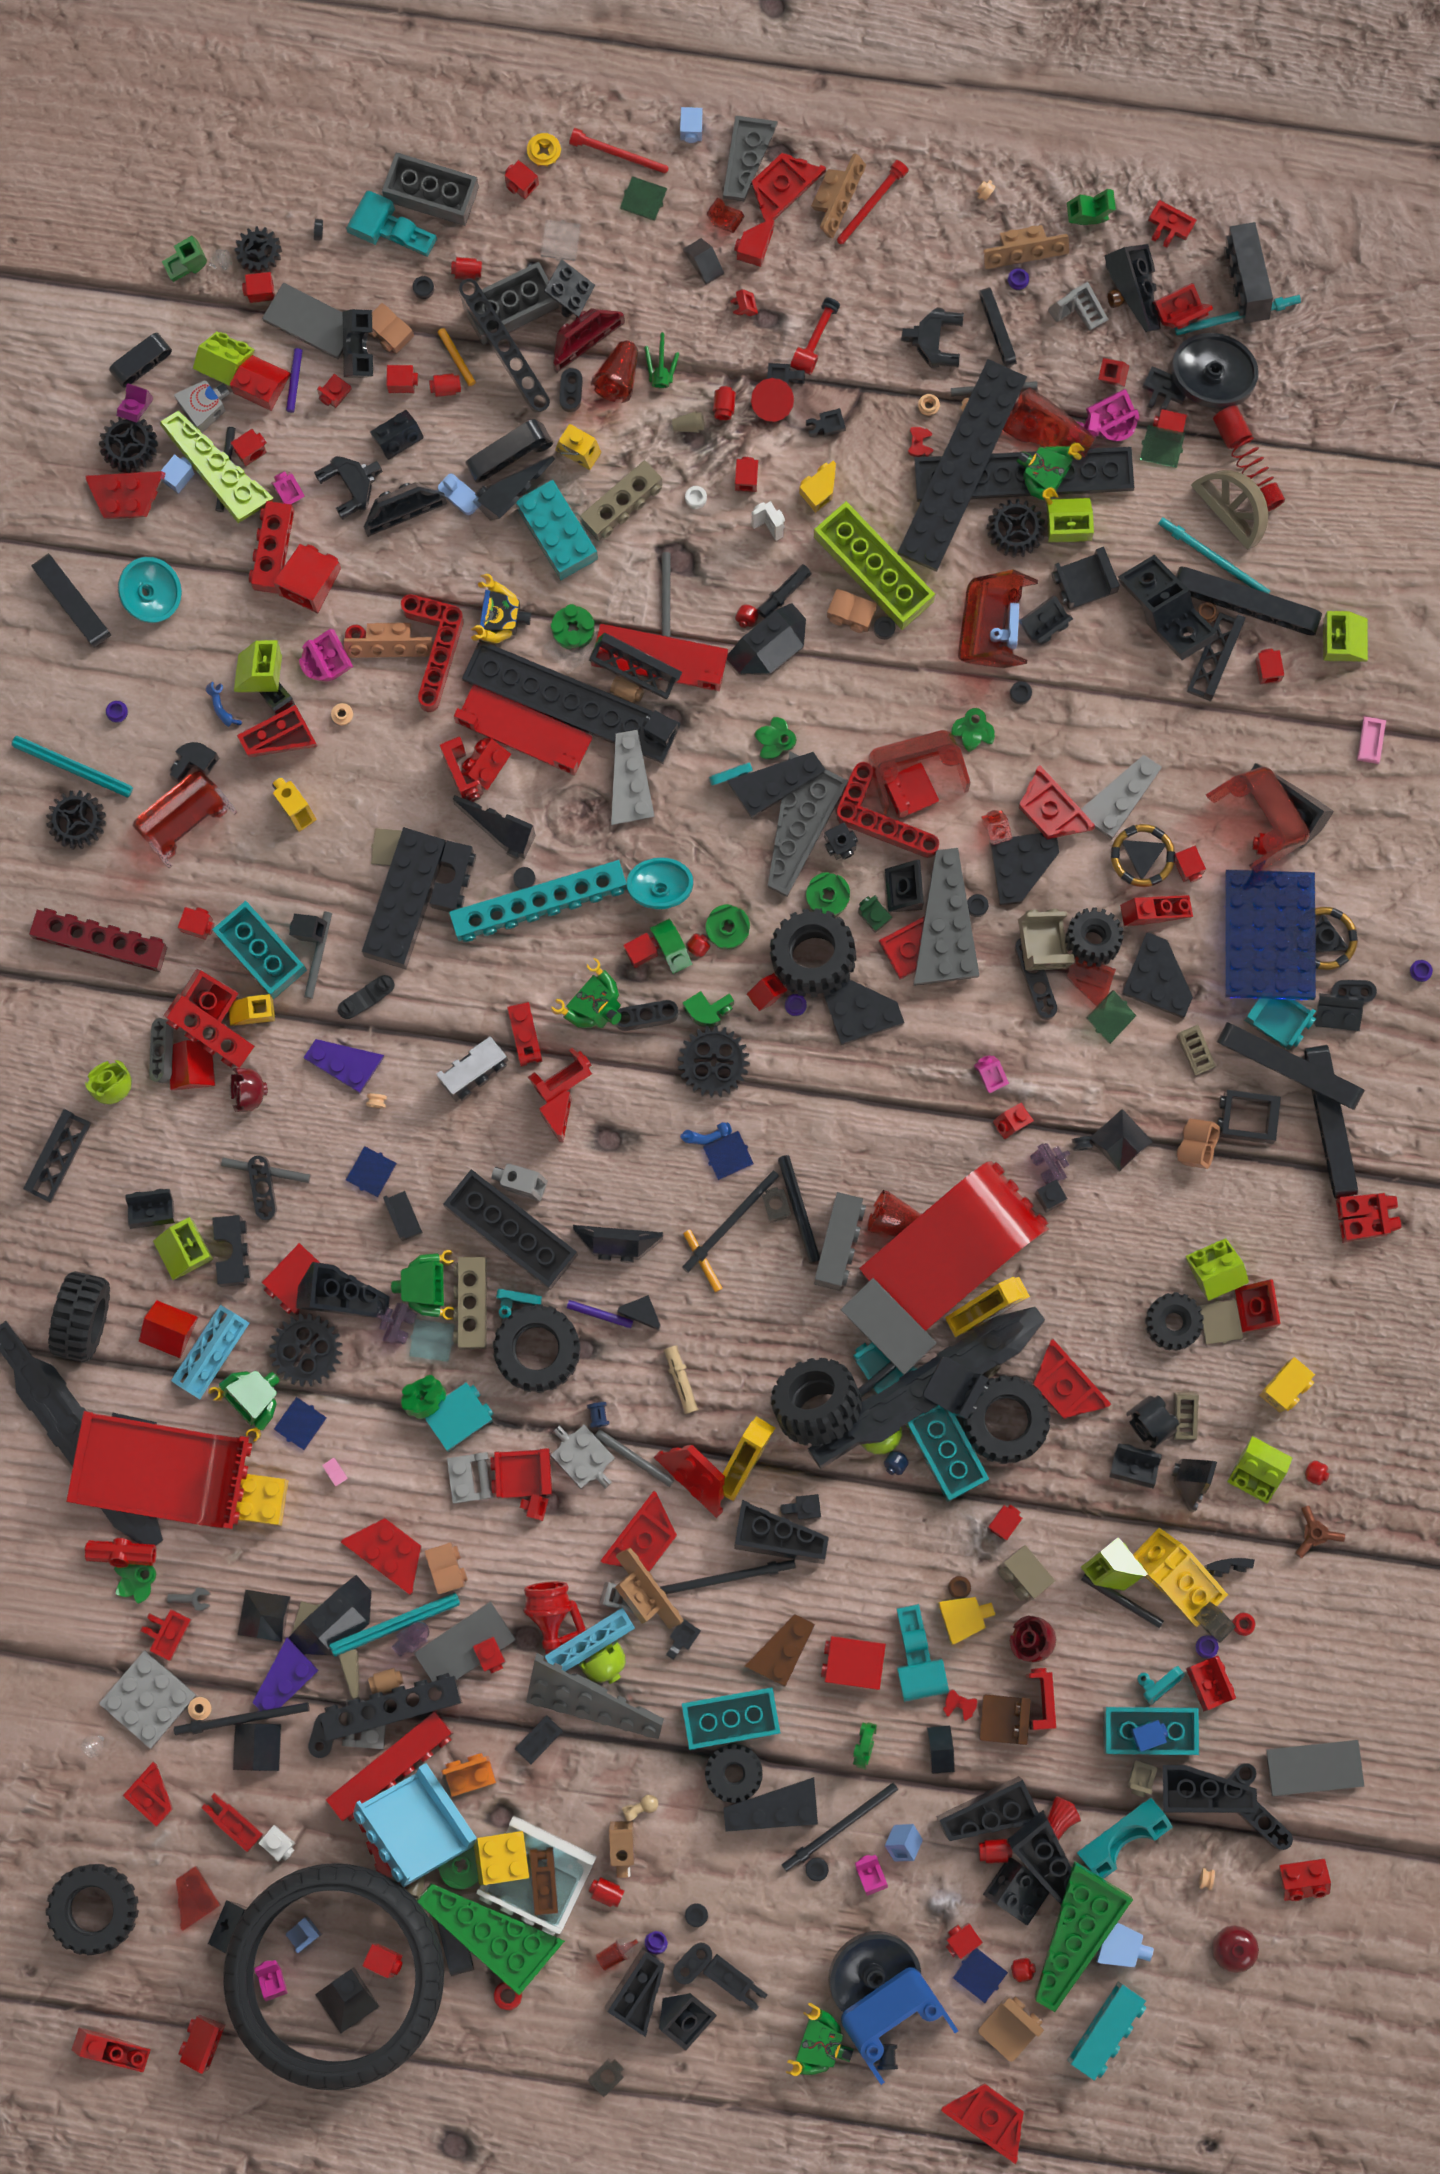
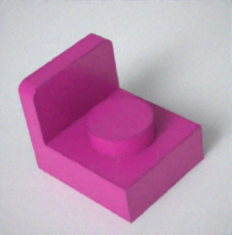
M283 471L274 476L275 480L271 484L276 489L283 503L292 504L305 497L291 472L286 474Z
M995 1056L982 1057L978 1063L974 1064L988 1093L1009 1084L1001 1063Z

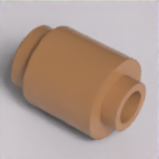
M618 676L615 677L610 688V692L615 696L634 704L637 701L640 702L644 695L642 687Z
M395 1668L375 1673L373 1677L368 1678L372 1694L382 1692L383 1695L392 1693L391 1689L404 1684L401 1672H396Z

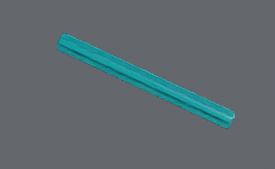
M15 736L12 740L11 745L20 751L127 798L132 794L133 787L129 784L20 736Z
M456 1593L450 1594L331 1643L330 1649L334 1656H338L460 1605V1600Z

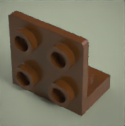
M983 1695L980 1740L1027 1745L1031 1698Z

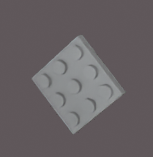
M144 1650L99 1704L152 1749L197 1694Z

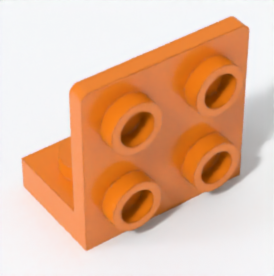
M479 1753L467 1757L468 1762L461 1764L460 1760L445 1764L446 1769L441 1770L442 1775L446 1776L452 1797L496 1783L489 1756L483 1757V1754Z

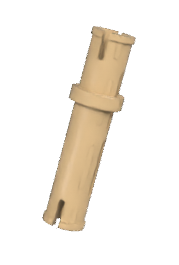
M678 1346L664 1349L663 1351L670 1367L668 1371L673 1376L684 1413L689 1414L699 1410L685 1372L687 1368L682 1363Z

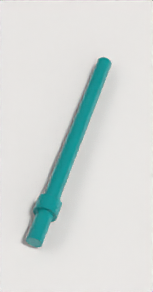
M1300 295L1284 299L1283 297L1273 299L1271 311L1285 310V307L1301 303ZM1238 311L1193 322L1181 329L1174 327L1176 336L1239 320L1243 317L1238 315Z
M1164 517L1161 518L1158 525L1172 533L1171 536L1173 538L1182 540L1250 588L1270 593L1271 590L1187 534L1184 528L1174 525Z

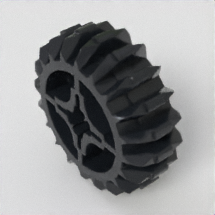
M118 417V422L116 423L110 420L111 427L104 426L106 433H100L102 441H99V446L102 448L100 450L101 455L105 456L104 461L110 463L112 469L118 467L119 472H122L125 468L127 473H131L132 468L139 472L140 465L147 468L146 461L153 462L151 455L157 454V450L154 447L158 446V442L155 440L157 435L155 432H152V425H147L145 419L141 421L139 419L138 422H134L128 419L122 420L121 417ZM137 431L145 436V444L137 440ZM112 444H116L117 447L121 448L120 457L112 452Z
M1009 499L1007 500V506L1000 503L999 509H993V515L988 517L990 523L987 524L986 529L990 530L987 533V537L993 538L991 545L998 544L997 552L1004 549L1005 556L1008 555V552H1013L1012 557L1015 558L1017 552H1019L1021 557H1024L1025 550L1031 554L1033 553V547L1038 548L1040 546L1039 541H1043L1044 536L1042 533H1045L1046 530L1042 526L1045 523V519L1040 518L1041 511L1034 512L1035 505L1029 508L1027 507V500L1022 505L1019 499H1016L1015 504H1012V501ZM1011 514H1019L1020 516H1019V517H1012V516H1010V515H1011ZM1027 520L1032 523L1034 529L1032 535L1028 533L1029 530L1025 527ZM1000 521L1007 529L1004 537L999 531L998 524ZM1020 525L1019 531L1018 529L1017 531H1012L1013 526L1015 527ZM1014 539H1019L1023 542L1016 543L1011 541Z
M79 790L75 796L73 791H69V797H66L63 793L61 794L63 800L54 799L56 807L49 806L50 811L53 813L46 815L47 819L51 820L46 825L48 828H52L49 831L50 835L55 836L54 840L57 843L61 842L63 847L69 844L70 848L74 850L76 844H78L79 848L83 849V843H87L90 847L92 846L90 841L92 838L95 841H99L97 833L104 834V830L100 828V826H106L107 824L106 821L102 820L106 817V813L102 812L104 807L102 804H98L99 800L96 797L91 799L92 795L90 793L83 795V792ZM77 805L73 810H66L70 806ZM87 807L91 808L93 812L92 823L85 819ZM61 817L68 822L66 833L62 832L60 828ZM74 818H75V819L80 818L81 821H75V822H73L72 819H74ZM81 829L87 830L83 834L76 835Z

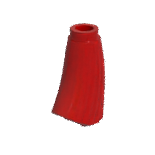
M1056 1796L1047 1818L1058 1840H1060L1068 1828L1081 1822V1818L1073 1803Z

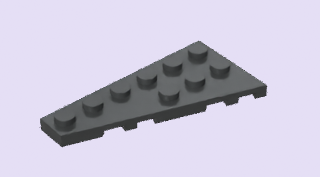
M789 751L788 760L799 757V755ZM825 770L824 773L782 799L768 888L788 897L845 790L848 780Z
M958 848L937 850L934 857L913 986L978 978L980 976Z
M536 1654L526 1703L659 1740L664 1718L641 1706L633 1707L625 1703V1698L621 1696L615 1698L607 1693L608 1689L577 1673L571 1675L562 1670L563 1666L557 1663L551 1665L543 1660L544 1656Z

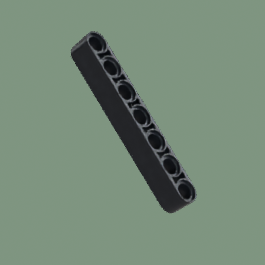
M473 279L463 280L458 286L460 298L523 398L533 411L542 412L546 410L550 404L549 396L478 283ZM464 284H471L473 286L474 293L472 295H466L463 292ZM481 302L485 305L486 311L484 314H478L475 311L474 306L476 303ZM487 322H495L498 326L497 332H489L486 328ZM500 340H506L509 343L508 351L503 352L499 349L498 343ZM512 359H518L521 362L520 370L517 371L511 368L510 361ZM528 377L532 380L533 386L531 389H525L522 386L523 378ZM536 396H541L544 399L545 404L542 408L534 405V398Z
M1182 566L1178 568L1176 577L1189 589L1192 598L1210 602L1216 606L1305 635L1315 636L1322 617V613L1317 609Z
M1226 1022L1217 1040V1043L1352 1110L1356 1109L1365 1091L1363 1088L1229 1022Z
M1328 1045L1304 1049L1306 1061L1334 1074ZM1311 1089L1333 1196L1337 1199L1339 1197L1358 1195L1357 1180L1341 1104Z

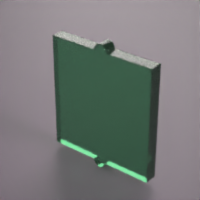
M632 176L627 190H624L625 196L620 209L655 221L660 208L663 207L667 188Z
M1148 425L1145 439L1141 443L1143 447L1140 460L1177 468L1180 453H1183L1182 445L1185 433Z
M1112 990L1086 1019L1094 1026L1095 1032L1100 1033L1111 1044L1136 1017V1014L1127 1006V1001L1122 1000Z

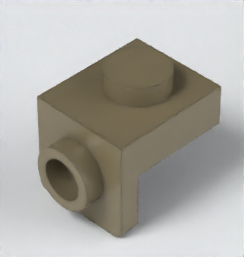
M1135 1760L1127 1785L1128 1788L1132 1789L1131 1793L1144 1798L1146 1793L1152 1794L1153 1790L1151 1789L1158 1767Z

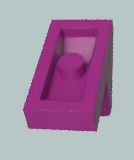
M127 384L125 399L117 408L116 416L138 422L153 401V396L147 389Z

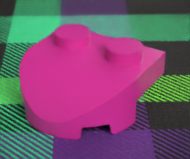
M1126 389L1086 408L1088 415L1091 412L1100 414L1098 423L1101 424L1099 432L1101 437L1112 441H1122L1134 434L1137 421H1139V413L1137 409H1134Z
M334 629L327 630L314 640L306 641L302 646V658L299 659V663L303 673L309 678L318 681H332L353 668Z

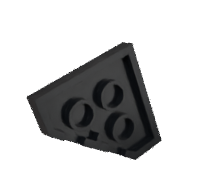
M1042 833L990 840L999 905L1023 902L1047 868L1059 855L1057 837L1047 839Z
M1146 932L1122 994L1184 1019L1193 998L1168 940Z
M851 979L847 983L842 981V988L838 991L832 989L830 990V995L824 996L841 1045L905 1023L897 1001Z

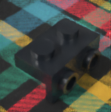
M407 410L398 413L390 420L370 431L372 438L382 449L388 460L424 438L417 422Z
M1052 596L1021 618L1019 623L1032 643L1044 644L1052 638L1051 635L1056 631L1060 632L1066 629L1073 618L1065 612L1057 597Z
M156 1189L154 1191L134 1192L125 1195L128 1205V1225L130 1229L175 1223L174 1200L170 1189Z
M1119 1443L1114 1452L1109 1477L1154 1489L1162 1455L1152 1450L1135 1448L1130 1444Z

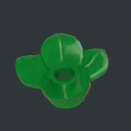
M979 708L968 710L965 717L957 719L952 726L951 735L962 736L963 745L969 752L974 750L981 740L987 744H993L994 727L986 721L984 711ZM973 715L979 716L980 720L978 723L971 721Z
M779 717L772 718L771 726L760 727L754 733L757 740L764 745L760 752V757L764 759L779 757L783 751L793 749L797 742L796 735L793 731L789 730L787 722ZM787 736L788 741L782 743V739Z
M129 1564L125 1568H114L115 1572L122 1577L117 1586L116 1595L121 1597L134 1595V1599L138 1604L150 1596L151 1584L156 1579V1570L153 1566ZM144 1571L149 1572V1576L146 1579L142 1578Z

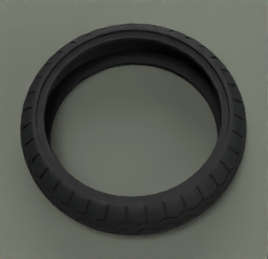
M331 1863L306 1867L282 1877L267 1887L253 1900L241 1916L229 1941L224 1962L223 1985L225 2002L231 2022L240 2040L256 2060L272 2073L291 2083L317 2090H345L364 2086L385 2077L405 2063L420 2047L431 2030L439 2011L444 1987V1962L440 1942L434 1926L422 1906L405 1888L391 1878L369 1868L351 1864ZM314 1892H350L367 1898L382 1907L402 1929L414 1959V1994L409 2011L400 2028L381 2048L371 2054L353 2060H319L299 2053L289 2047L267 2024L256 1999L254 1964L263 1935L273 1920L286 1907Z

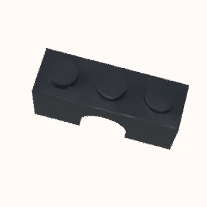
M350 309L343 311L344 378L372 377L373 354H368L366 347L367 336L373 332L372 310Z
M446 841L441 863L444 867L453 869L456 875L453 881L448 884L435 882L430 900L431 908L446 912L463 908L465 896L462 895L464 887L468 888L471 878V875L468 874L469 868L474 866L476 854H474L472 846Z
M240 1215L212 1217L214 1240L217 1243H231L233 1247V1253L228 1260L216 1262L217 1285L220 1287L247 1285V1279L251 1278L250 1266L246 1265L245 1256H249L248 1243H244V1234H247L246 1220L243 1221Z

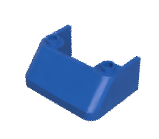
M915 1968L903 1970L849 2007L841 2016L842 2026L881 2085L885 2082L873 2064L882 2057L884 2047L879 2037L918 2011L922 2019L929 2022L935 2021L943 2015L953 2032H958V2029L921 1973Z

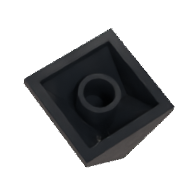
M1123 1109L1091 1136L1092 1143L1119 1172L1153 1142Z
M245 1589L237 1635L283 1642L291 1596Z
M691 1993L662 1998L659 2029L686 2051L717 2015Z

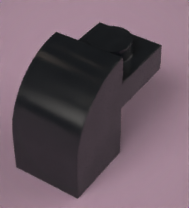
M198 742L186 743L175 751L180 761L174 762L170 769V776L175 782L181 784L192 767L208 776L220 758L215 751Z

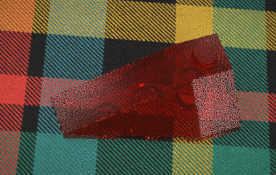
M1030 387L1021 393L1003 429L1004 432L1020 442H1031L1039 444L1041 447L1071 446L1074 443H1079L1084 448V451L1080 450L1077 453L1083 457L1087 456L1096 439L1094 435L1048 398Z

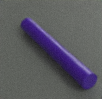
M295 348L293 353L286 411L290 413L295 412L303 352L300 348Z
M569 1300L567 1304V1309L630 1329L634 1320Z

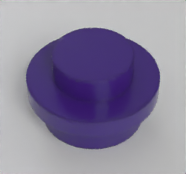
M1014 269L1009 273L1008 284L1012 289L1022 290L1027 287L1029 275L1025 270Z
M113 701L106 707V715L110 721L119 723L126 719L128 708L121 701Z
M1417 960L1410 967V975L1417 982H1425L1432 976V966L1425 960Z
M792 994L787 997L785 1010L789 1015L800 1016L806 1011L807 1002L803 996Z
M1205 1635L1197 1640L1195 1649L1200 1657L1208 1659L1217 1654L1219 1645L1214 1637Z
M654 1931L646 1936L644 1945L648 1952L658 1955L666 1950L668 1942L662 1932Z

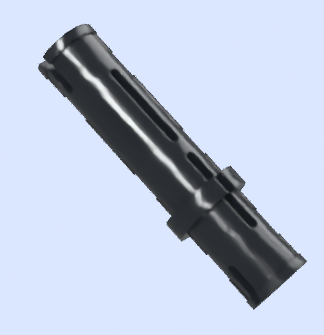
M802 564L775 592L772 591L769 594V598L757 608L758 613L765 619L778 607H782L784 601L812 575L810 569Z

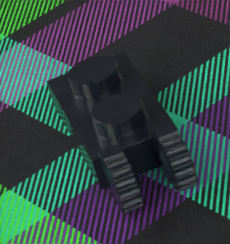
M718 1954L714 1956L703 1971V1974L755 2011H757L759 2006L755 2001L745 1996L747 1991L752 1989L759 1997L764 1999L768 1995L756 1986L754 1981Z

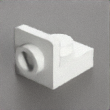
M275 1825L259 1842L265 1850L275 1857L277 1862L282 1859L286 1861L295 1851L292 1848L295 1842Z

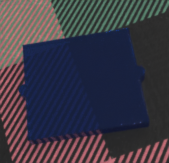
M739 1131L703 1146L709 1160L708 1165L712 1166L718 1180L754 1164L747 1150L748 1145L744 1144Z
M364 1146L346 1181L359 1187L360 1191H366L378 1198L397 1163L383 1156L382 1152L377 1153Z
M296 1397L274 1430L287 1438V1442H293L305 1451L327 1417L315 1410L313 1405L309 1406Z
M975 1948L966 1960H962L961 1967L952 1978L982 2002L986 2003L993 1992L999 1989L998 1985L1008 1972L978 1948Z

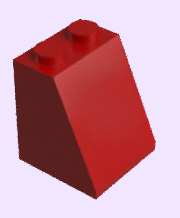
M299 544L275 579L274 585L279 596L318 614L341 570L338 558L328 553L326 555L321 554L312 545L307 544V546Z

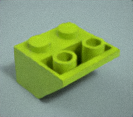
M216 331L198 346L193 369L230 386L239 366L254 354L255 349L249 347L245 342L236 341L227 334Z
M1090 498L1051 499L1053 502L1051 505H1048L1046 502L1048 543L1092 541L1094 521Z
M1327 611L1323 618V661L1367 662L1368 618L1350 611Z
M278 640L255 641L238 654L234 692H278L282 662Z
M190 1217L169 1227L153 1240L173 1281L213 1260L194 1220Z
M1226 1238L1185 1256L1199 1288L1208 1301L1249 1283L1243 1261Z
M1252 1436L1227 1482L1268 1504L1286 1476L1293 1458Z
M1119 1538L1100 1550L1081 1566L1094 1585L1125 1591L1147 1575L1142 1564L1135 1559L1127 1545Z

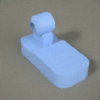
M448 474L438 485V490L443 492L446 498L465 515H471L478 509L472 502L476 498L475 492L454 474Z
M1010 603L1008 630L994 628L990 633L991 641L1007 642V649H1016L1019 603Z

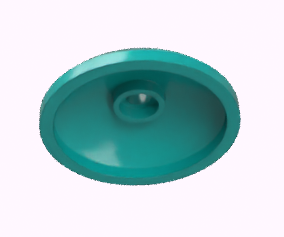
M142 557L130 562L123 569L118 581V594L123 607L131 616L147 623L163 621L169 618L180 604L182 596L180 580L173 568L158 558ZM142 589L147 591V596L142 594Z
M652 858L639 863L631 870L627 878V890L630 897L641 906L651 909H668L681 904L690 896L693 890V876L691 871L677 860Z

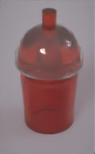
M618 1938L616 1942L596 1954V1958L602 1969L606 1971L625 1960H629L634 1953V1945L639 1942L637 1939L631 1942L627 1938Z

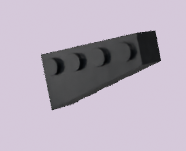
M742 1500L734 1549L825 1564L829 1537Z
M1018 1776L936 1817L946 1838L949 1841L978 1836L979 1834L997 1832L1007 1828L1021 1827L1039 1813L1023 1779Z
M814 1777L724 1807L725 1832L818 1824Z
M1042 1810L1009 1837L1008 1842L1013 1852L1061 1905L1072 1866L1044 1810Z

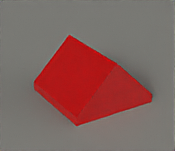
M184 1040L173 1044L172 1074L170 1078L171 1091L216 1086L213 1055L203 1049L205 1044L200 1041L194 1043L191 1040Z
M564 1091L539 1108L542 1118L559 1142H564L572 1097L569 1091Z
M1273 1279L1235 1289L1242 1332L1276 1328L1281 1324Z
M156 1300L143 1320L139 1342L181 1359L198 1317Z

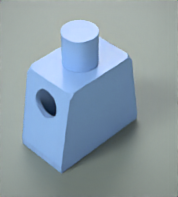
M1117 1923L1099 1948L1095 1961L1101 1964L1135 1967L1137 1958L1150 1962L1154 1948L1141 1944L1143 1940L1142 1934Z

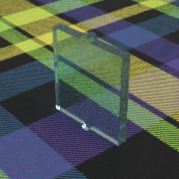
M415 1319L413 1335L410 1336L412 1343L409 1356L449 1362L451 1346L454 1345L452 1339L455 1325Z

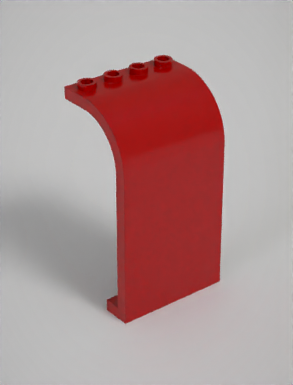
M988 1161L966 1176L859 1268L869 1281L874 1278L925 1331H928L932 1325L1019 1251L1049 1230L1046 1226L1049 1223L1040 1213L1037 1215L1032 1209L1034 1207L1033 1203L1026 1196L1022 1197L1017 1192L1019 1187L1012 1179L1009 1181L1003 1175L1004 1169L997 1162Z
M84 1411L66 1502L208 1527L232 1529L233 1525H237L240 1512L236 1511L237 1502H242L244 1489L240 1488L241 1479L246 1480L248 1466H245L244 1463L246 1456L250 1457L252 1443H248L249 1437L244 1436L229 1437Z

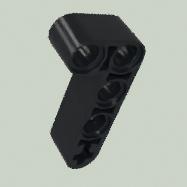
M532 419L470 457L465 464L474 481L479 483L490 478L532 450L539 453L549 449L553 445V441L544 424L536 419Z
M1239 1763L1225 1778L1250 1786L1255 1780L1257 1773L1253 1765ZM1242 1767H1247L1250 1770V1777L1247 1780H1243L1239 1776V1771ZM1257 1802V1813H1237L1272 1847L1280 1850H1286L1291 1847L1293 1843L1292 1834L1259 1802ZM1265 1816L1269 1820V1826L1262 1830L1258 1825V1820ZM1274 1830L1279 1835L1285 1834L1283 1839L1286 1842L1284 1844H1277L1278 1838L1270 1832Z

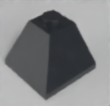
M355 1968L350 1969L315 1994L340 2034L380 2007Z

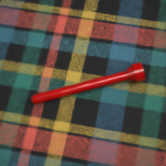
M574 128L569 141L570 145L576 147L586 145L664 174L669 170L668 166L586 137L583 130Z
M895 160L890 166V175L837 238L838 244H844L896 180L905 177L909 169L904 163Z

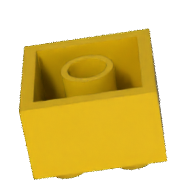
M1293 1357L1286 1362L1259 1396L1279 1413L1284 1410L1289 1411L1300 1400L1297 1396L1300 1393L1307 1392L1314 1384V1381L1311 1379L1315 1374L1297 1358Z
M247 1474L246 1480L241 1479L240 1488L244 1489L242 1502H237L236 1511L240 1512L239 1520L282 1526L289 1481L281 1478Z
M523 1831L478 1837L476 1839L474 1850L479 1885L529 1878Z

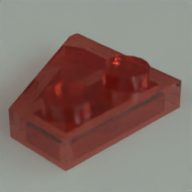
M1074 958L1075 963L1070 966L1066 978L1097 1008L1103 1010L1116 969L1103 964L1100 967H1096V963L1089 967L1086 961L1080 964L1078 962L1079 958Z
M197 1866L176 1879L178 1907L181 1918L180 1928L184 1931L220 1907L221 1904Z

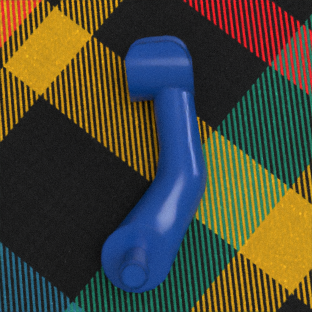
M214 682L209 683L206 686V692L212 697L216 715L227 727L231 723L241 725L242 721L233 719L232 714L227 713L221 704L219 693L223 690V685L221 683L218 684L215 690L213 687Z
M722 1122L717 1125L718 1130L711 1134L702 1135L691 1130H685L680 1137L685 1143L707 1145L721 1137L730 1135L732 1128L728 1122Z

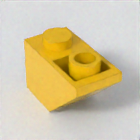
M834 460L829 464L824 463L821 465L814 476H807L800 483L799 494L815 513L833 499L836 472Z
M271 995L249 996L234 1001L229 1008L230 1026L275 1021L274 1004Z

